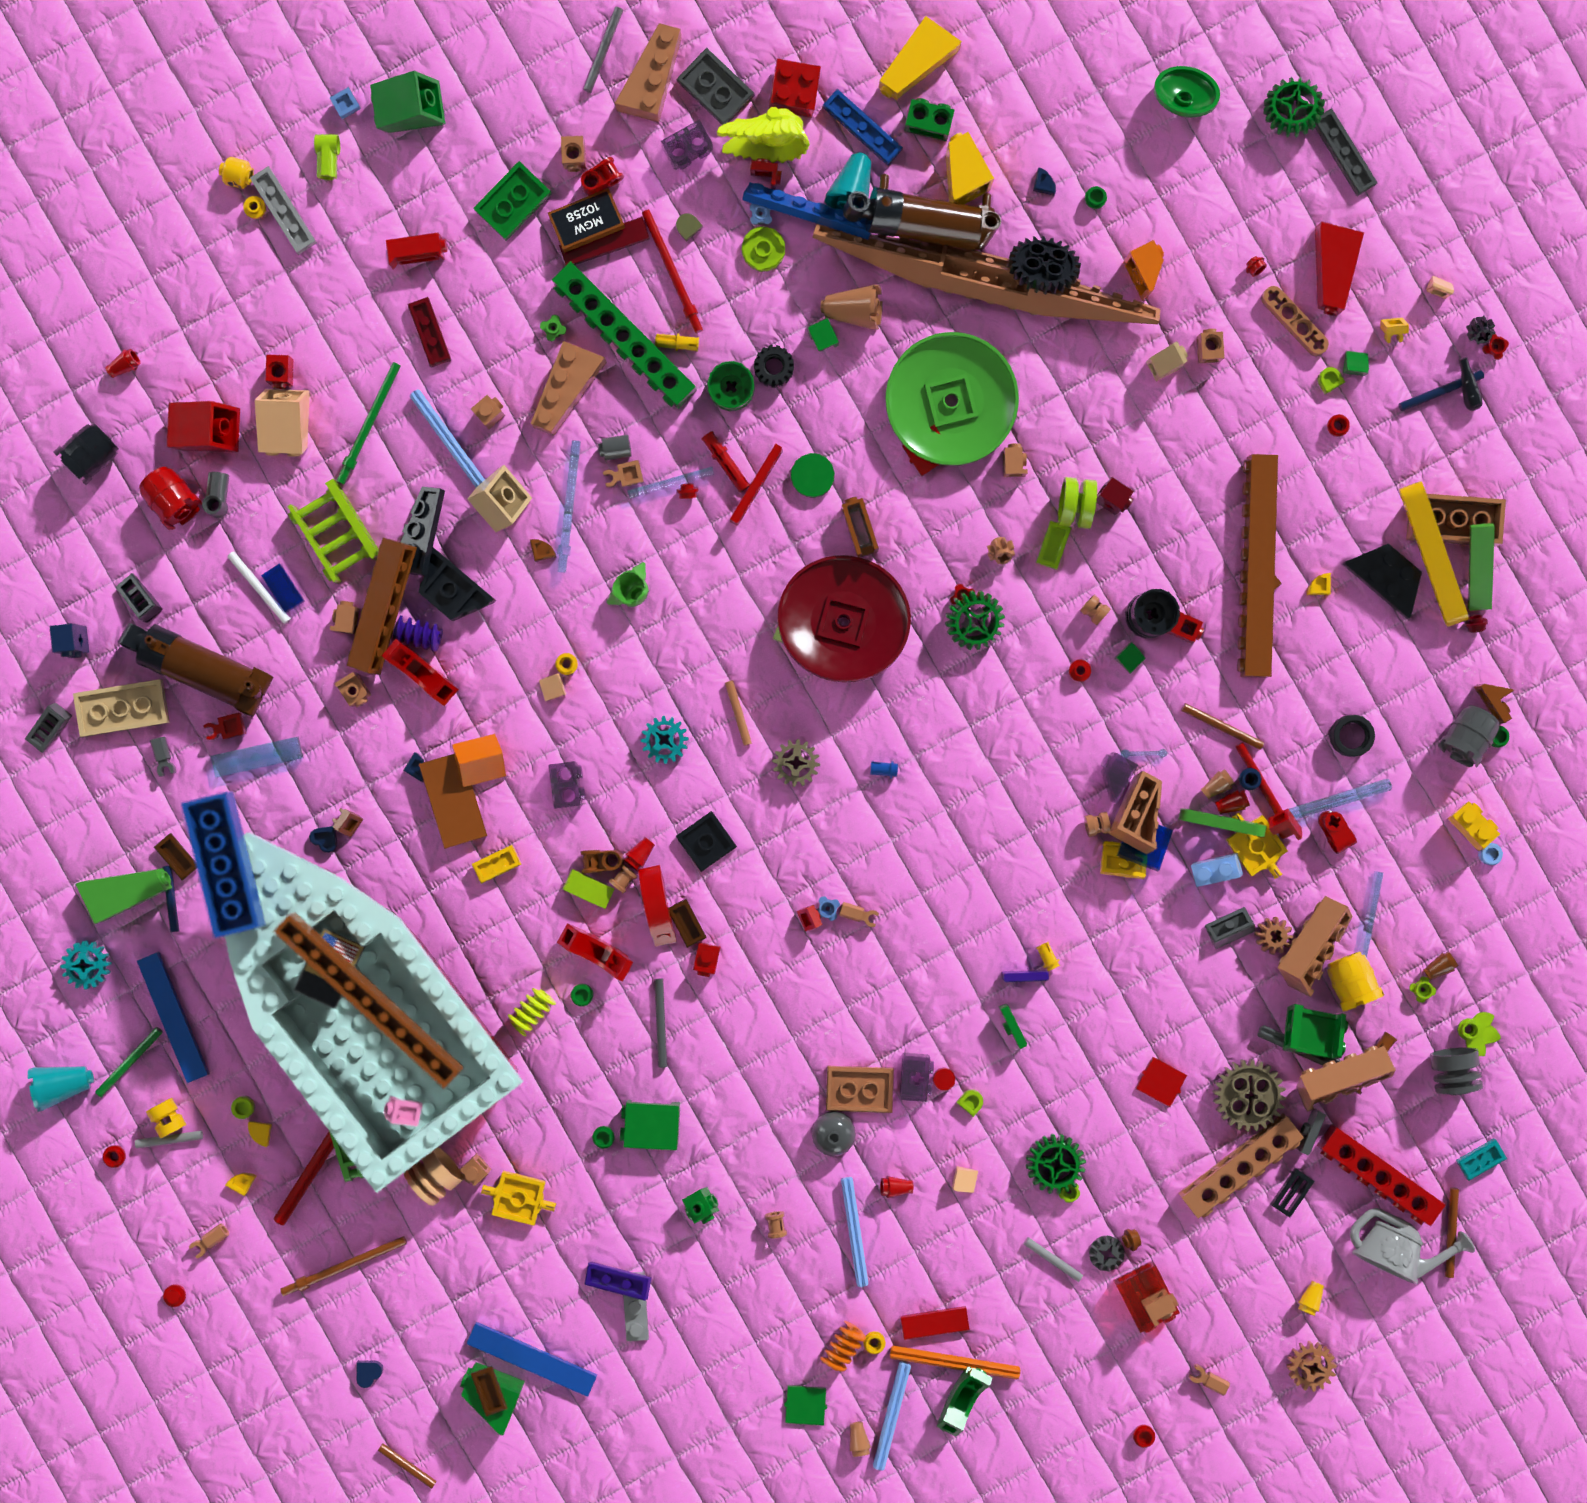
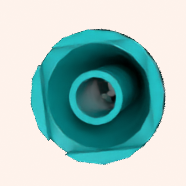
M858 152L850 156L826 193L825 204L828 207L843 210L849 195L855 191L863 192L869 198L871 160L866 154Z
M86 1066L33 1067L28 1069V1079L33 1078L31 1086H29L30 1094L37 1112L44 1111L91 1088V1083H94L93 1072L88 1070Z

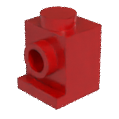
M1180 612L1177 625L1167 633L1189 643H1194L1195 640H1199L1202 636L1204 628H1201L1203 622ZM1183 625H1187L1189 627V631L1187 633L1182 631Z

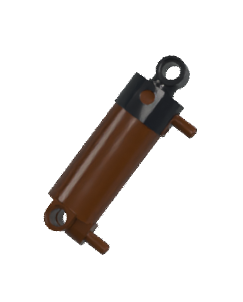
M887 174L880 175V187H874L870 199L865 193L855 191L849 195L843 207V215L848 221L858 222L862 218L866 219L865 227L869 233L903 237L968 250L984 249L1001 225L1000 216L991 207V194L989 193L983 194L982 205L978 207L889 190V175Z
M127 623L117 642L121 646L137 653L136 663L160 675L170 677L234 706L237 711L254 717L262 701V696L266 694L274 678L255 667L253 669L157 624H154L148 631H145L134 624Z

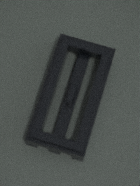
M1294 1168L1270 1204L1290 1218L1315 1181ZM1297 1176H1299V1178L1297 1179L1291 1190L1288 1192L1282 1203L1278 1205L1284 1197V1195L1286 1194V1192L1288 1191V1189L1290 1188V1186L1297 1178ZM1306 1180L1307 1182L1302 1187V1189L1300 1190V1192L1298 1193V1195L1296 1196L1288 1210H1286L1285 1207L1287 1206L1291 1198L1294 1196L1302 1182Z

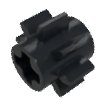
M1485 315L1473 318L1470 324L1466 326L1469 340L1473 341L1475 339L1477 344L1488 342L1492 335L1496 334L1493 329L1495 327L1493 320H1487Z

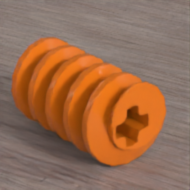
M844 1321L848 1326L847 1328L839 1327V1330L843 1333L842 1336L834 1335L838 1342L830 1341L829 1344L833 1350L825 1349L828 1358L820 1357L824 1364L835 1371H846V1364L852 1362L850 1356H855V1349L861 1347L860 1341L866 1340L865 1334L848 1321Z

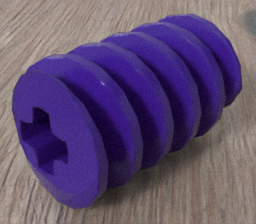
M400 615L394 628L393 640L397 639L401 643L405 640L408 646L414 642L416 648L422 645L425 650H428L431 646V650L436 652L441 643L443 629L438 631L437 624H434L432 629H429V622L427 621L421 627L420 620L418 619L413 625L412 618L410 617L404 623L403 616Z

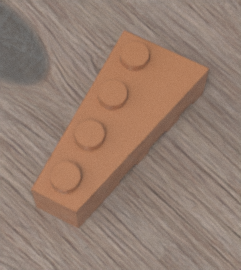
M661 23L658 24L615 102L618 112L660 122L682 39L680 28Z
M563 341L530 424L534 428L554 436L571 413L573 407L580 401L586 389L595 380L599 371L607 363L605 357Z
M1327 896L1317 903L1313 915L1305 921L1301 933L1292 941L1290 950L1279 961L1278 969L1289 987L1309 997L1312 996L1314 990L1311 987L1315 979H1321L1324 973L1321 970L1325 960L1332 958L1335 941L1340 942L1353 917L1348 906Z
M1372 1046L1364 1050L1365 1053L1360 1055L1352 1053L1345 1056L1343 1061L1337 1063L1330 1061L1325 1063L1323 1068L1317 1070L1310 1068L1303 1071L1296 1089L1306 1111L1313 1110V1105L1318 1102L1324 1104L1332 1102L1340 1093L1346 1096L1352 1094L1359 1089V1085H1363L1366 1088L1393 1077L1396 1070L1385 1046L1379 1048Z

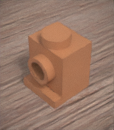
M1008 444V447L1003 449V477H1025L1028 474V469H1023V466L1027 465L1026 453H1023L1021 444Z
M340 601V605L337 604V609H334L332 621L335 622V626H330V630L355 634L360 608L354 607L353 602Z
M352 672L334 683L351 707L356 706L358 708L368 702L367 698L371 696V693L357 672ZM351 687L356 688L354 695H351L349 692Z
M476 1153L460 1168V1171L462 1172V1178L468 1184L472 1183L476 1186L488 1175L491 1168Z
M1165 1289L1141 1301L1154 1326L1159 1325L1157 1320H1165L1171 1317L1173 1312L1177 1310L1176 1306L1179 1305L1173 1293L1168 1294Z

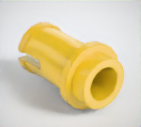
M1049 942L1036 947L1044 962L1043 968H1046L1047 971L1060 966L1058 963L1060 960L1056 959Z

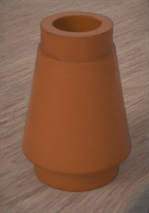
M1449 951L1445 954L1442 952L1423 971L1431 981L1454 972L1458 964Z

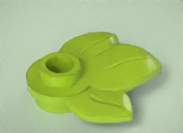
M1487 1012L1477 1013L1472 1019H1463L1457 1027L1458 1034L1466 1041L1467 1048L1478 1049L1479 1056H1485V1044L1494 1043L1501 1039L1498 1031L1491 1026L1494 1015ZM1470 1025L1471 1031L1466 1033L1465 1028Z

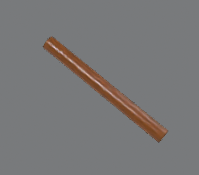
M1187 703L1181 709V711L1259 750L1264 745L1263 741Z
M1450 1188L1446 1249L1453 1246L1456 1242L1459 1189ZM1455 1255L1446 1260L1445 1277L1454 1278Z

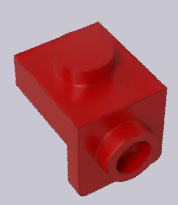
M758 158L756 161L751 160V175L772 178L771 189L776 190V184H781L782 171H778V163H771L768 159Z

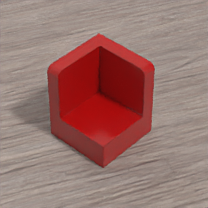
M1289 809L1269 817V830L1273 836L1279 834L1282 839H1285L1294 834L1297 840L1302 839V827Z

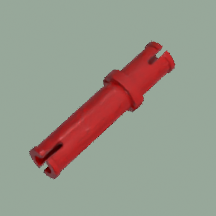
M713 431L707 433L701 440L713 454L711 457L713 460L716 459L738 492H743L751 484L746 480L738 466L727 453V447L722 446Z

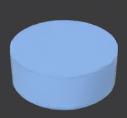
M1490 843L1485 849L1478 852V856L1484 864L1496 865L1501 861L1503 851L1499 845Z

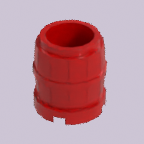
M157 468L149 473L139 485L140 494L148 504V507L155 512L168 530L176 529L174 525L177 523L181 525L186 524L199 512L198 504L202 505V501L196 494L192 493L187 483L171 468Z

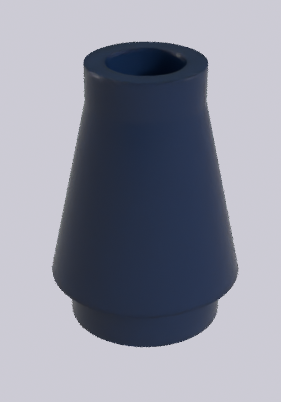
M1247 768L1242 771L1238 780L1244 789L1255 790L1260 786L1262 778L1256 769ZM1246 775L1249 776L1248 783L1245 782Z

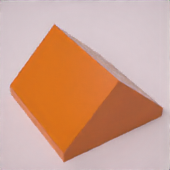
M495 734L452 744L463 787L506 777L503 753Z

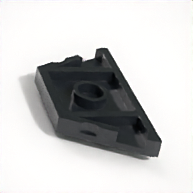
M1389 543L1342 564L1404 618L1409 619L1412 616L1422 571Z
M433 547L427 576H424L423 581L420 583L419 594L451 621L460 619L495 603L496 600Z

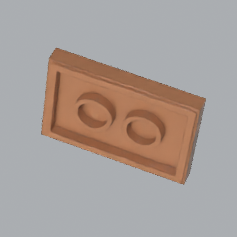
M827 1065L826 1111L892 1113L894 1068Z

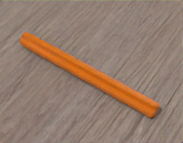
M891 1346L890 1358L962 1371L969 1366L982 1369L987 1375L1016 1380L1019 1379L1021 1372L1019 1366L899 1346Z

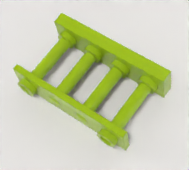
M331 479L325 483L328 487L326 494L299 510L292 504L287 507L290 510L288 516L295 525H299L325 567L323 573L326 578L339 584L342 582L338 576L340 572L365 557L367 559L370 557L376 561L379 549L339 483ZM336 501L340 507L337 509L338 512L309 529L303 518L326 503ZM341 520H348L352 526L349 528L350 531L321 548L315 536ZM359 538L363 544L360 547L361 550L332 566L326 555L352 539Z

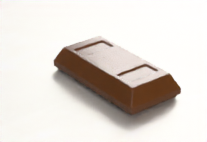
M169 833L154 846L156 851L182 881L197 869L195 860L172 833Z
M687 899L669 907L670 916L687 948L707 938Z
M493 1366L471 1373L485 1415L489 1416L506 1410L507 1405Z

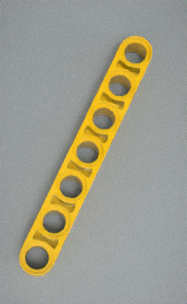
M1422 481L1400 488L1399 493L1446 626L1450 627L1469 620L1467 609Z

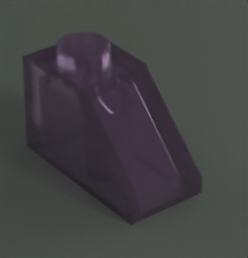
M1111 752L1110 755L1106 754L1101 763V766H1103L1101 773L1110 801L1117 804L1138 764L1116 752Z

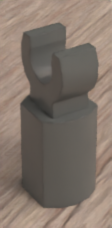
M159 737L150 740L155 760L159 764L157 767L158 775L160 777L165 776L164 768L166 766L170 769V773H176L175 765L170 762L171 755L166 738Z

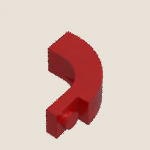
M397 639L382 654L385 660L405 673L429 696L443 706L459 690L429 662Z
M660 865L638 869L644 909L655 947L677 942Z
M567 923L557 941L567 951L593 962L620 981L624 980L633 964V961L619 949Z

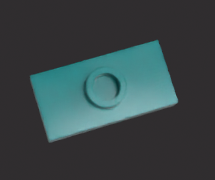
M1493 1138L1460 1157L1456 1162L1465 1178L1470 1181L1503 1162L1507 1157L1497 1140Z

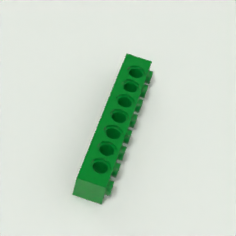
M571 261L552 279L555 285L554 291L561 298L566 296L571 301L569 303L570 307L576 313L581 311L586 316L585 322L592 329L597 327L602 332L600 334L601 338L608 345L612 342L618 348L616 353L623 360L628 358L633 363L632 369L639 376L644 374L649 379L647 384L655 392L659 389L664 394L663 400L670 407L675 405L679 409L697 391L696 386ZM576 285L581 286L582 291L579 294L574 295L571 293L572 287ZM590 301L598 303L597 308L594 310H588L586 306ZM605 317H612L613 323L609 326L602 325V320ZM622 332L629 334V338L624 342L617 340L618 335ZM636 348H643L645 350L644 355L641 357L633 356V351ZM653 363L660 365V370L656 373L648 371L649 366ZM667 379H674L676 385L671 389H667L664 387V382Z

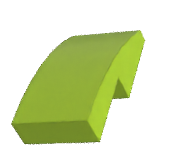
M571 869L562 888L606 909L615 890L613 887L574 869Z

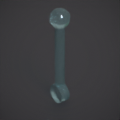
M1124 749L1121 751L1123 758H1128L1129 756H1167L1165 749L1130 752Z

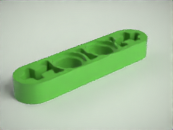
M1180 808L1178 818L1187 822L1265 837L1267 827L1259 823Z

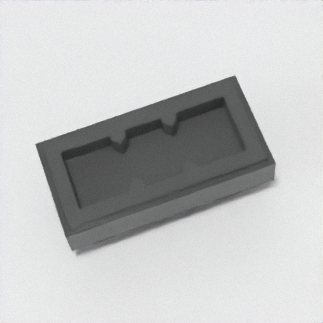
M1314 1108L1307 1123L1305 1122L1302 1125L1300 1133L1304 1138L1296 1148L1301 1153L1310 1155L1326 1114Z

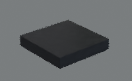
M710 811L676 836L701 872L737 847L713 811Z

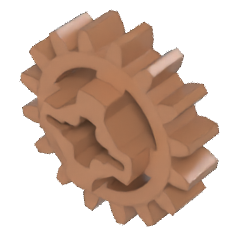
M1311 1341L1307 1342V1346L1299 1343L1300 1349L1296 1350L1293 1348L1294 1356L1287 1357L1292 1362L1286 1365L1288 1370L1291 1371L1289 1373L1290 1378L1294 1379V1383L1297 1386L1301 1385L1305 1391L1309 1386L1313 1392L1316 1391V1386L1323 1390L1324 1382L1331 1384L1329 1376H1336L1332 1369L1337 1368V1365L1332 1362L1335 1357L1332 1353H1329L1330 1350L1326 1346L1322 1348L1319 1342H1316L1315 1346H1313ZM1321 1355L1323 1356V1358H1324V1360H1325V1365H1323V1364L1321 1363V1360H1322ZM1298 1367L1302 1369V1377L1299 1375Z

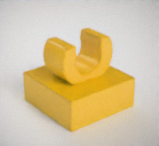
M1403 318L1382 319L1380 321V329L1385 333L1384 339L1387 343H1391L1393 335H1397V340L1402 342L1403 334L1409 333V324Z

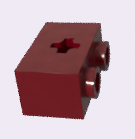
M1111 477L1097 494V504L1114 515L1120 511L1123 513L1133 502L1134 499L1131 496L1134 491Z

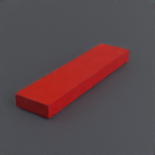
M775 443L731 516L730 522L733 524H740L781 456L783 449Z

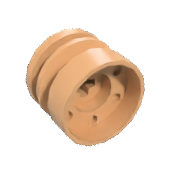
M439 1147L422 1158L423 1163L418 1161L404 1172L405 1179L413 1191L431 1206L436 1205L439 1202V1198L442 1199L446 1196L444 1188L451 1191L464 1180L456 1163Z

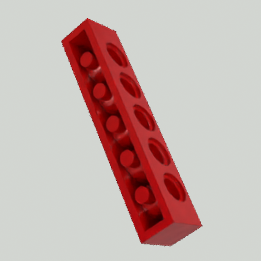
M1333 1124L1330 1125L1317 1144L1322 1149L1320 1154L1330 1161L1333 1158L1340 1162L1338 1166L1348 1174L1351 1171L1355 1172L1358 1175L1356 1178L1367 1187L1369 1184L1376 1187L1374 1192L1386 1200L1387 1197L1393 1199V1206L1403 1213L1407 1209L1412 1213L1410 1218L1421 1226L1425 1222L1431 1227L1446 1206V1204ZM1343 1146H1347L1348 1152L1346 1155L1340 1156V1149ZM1361 1159H1365V1166L1361 1169H1358V1162ZM1379 1172H1383V1179L1376 1182V1175ZM1397 1185H1401V1192L1394 1194V1188ZM1415 1198H1419L1418 1206L1412 1207V1201Z

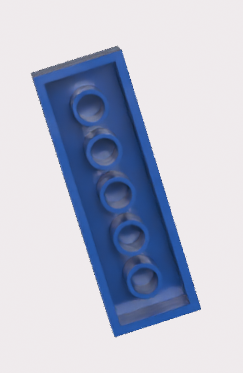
M224 792L181 803L213 937L218 938L265 926L266 923L234 793Z

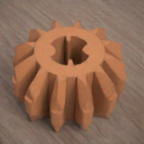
M1273 917L1272 922L1269 918H1265V926L1260 923L1257 925L1262 929L1261 932L1256 931L1254 935L1261 937L1256 940V944H1263L1261 950L1266 952L1269 949V953L1272 955L1275 954L1276 949L1279 953H1283L1284 949L1282 946L1287 948L1291 946L1286 941L1287 939L1293 940L1292 935H1287V933L1291 932L1292 927H1285L1287 921L1281 920L1279 922L1278 917ZM1272 931L1276 932L1275 934L1278 936L1276 940L1272 939L1270 935Z

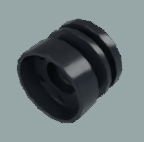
M1150 589L1135 596L1128 603L1125 611V619L1129 629L1136 636L1144 639L1155 638L1170 632L1177 625L1180 617V607L1176 598L1170 592L1162 589ZM1152 611L1151 616L1153 618L1148 619V613L1146 612Z

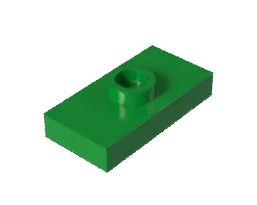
M1007 1004L999 1006L1006 1021L1002 1025L1007 1035L1012 1034L1020 1049L1026 1047L1027 1042Z

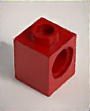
M266 355L265 381L275 389H286V386H293L294 359L289 355ZM281 367L284 368V374L281 377H276V370Z

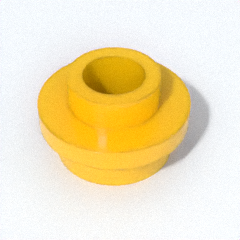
M251 196L245 200L243 209L248 217L257 219L264 215L266 204L260 197ZM256 203L258 205L257 209L251 210V205Z
M563 653L556 659V669L563 675H571L576 671L578 661L574 655ZM565 660H569L571 662V666L569 668L563 667V662Z
M872 1331L866 1335V1340L863 1341L865 1350L870 1354H879L884 1350L886 1342L881 1333ZM877 1339L879 1342L877 1345H871L870 1341Z

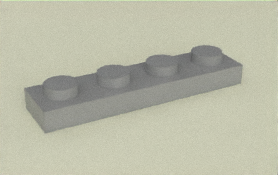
M268 166L250 177L296 253L299 255L317 244L271 168Z

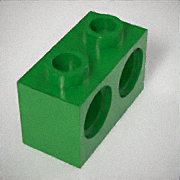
M923 98L912 99L904 131L947 142L955 109H951L947 104H931ZM922 112L925 118L919 120L913 114ZM942 117L946 120V123L939 125L935 122V119Z

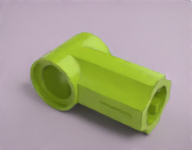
M315 134L314 148L317 155V178L324 180L337 179V155L340 154L339 135Z

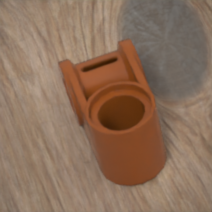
M618 850L580 851L581 855H583L584 865L582 873L613 871L619 869L624 863V856ZM610 854L618 857V864L616 866H611L608 863V856Z

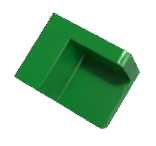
M828 318L808 327L807 332L811 340L813 339L818 351H823L831 346H834V348L839 346V341Z

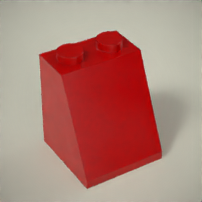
M214 401L169 403L167 447L186 451L239 452L240 408Z

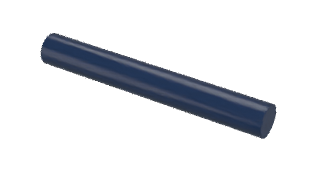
M163 866L162 868L171 878L170 884L172 886L171 889L165 891L170 932L179 931L172 868L170 866Z

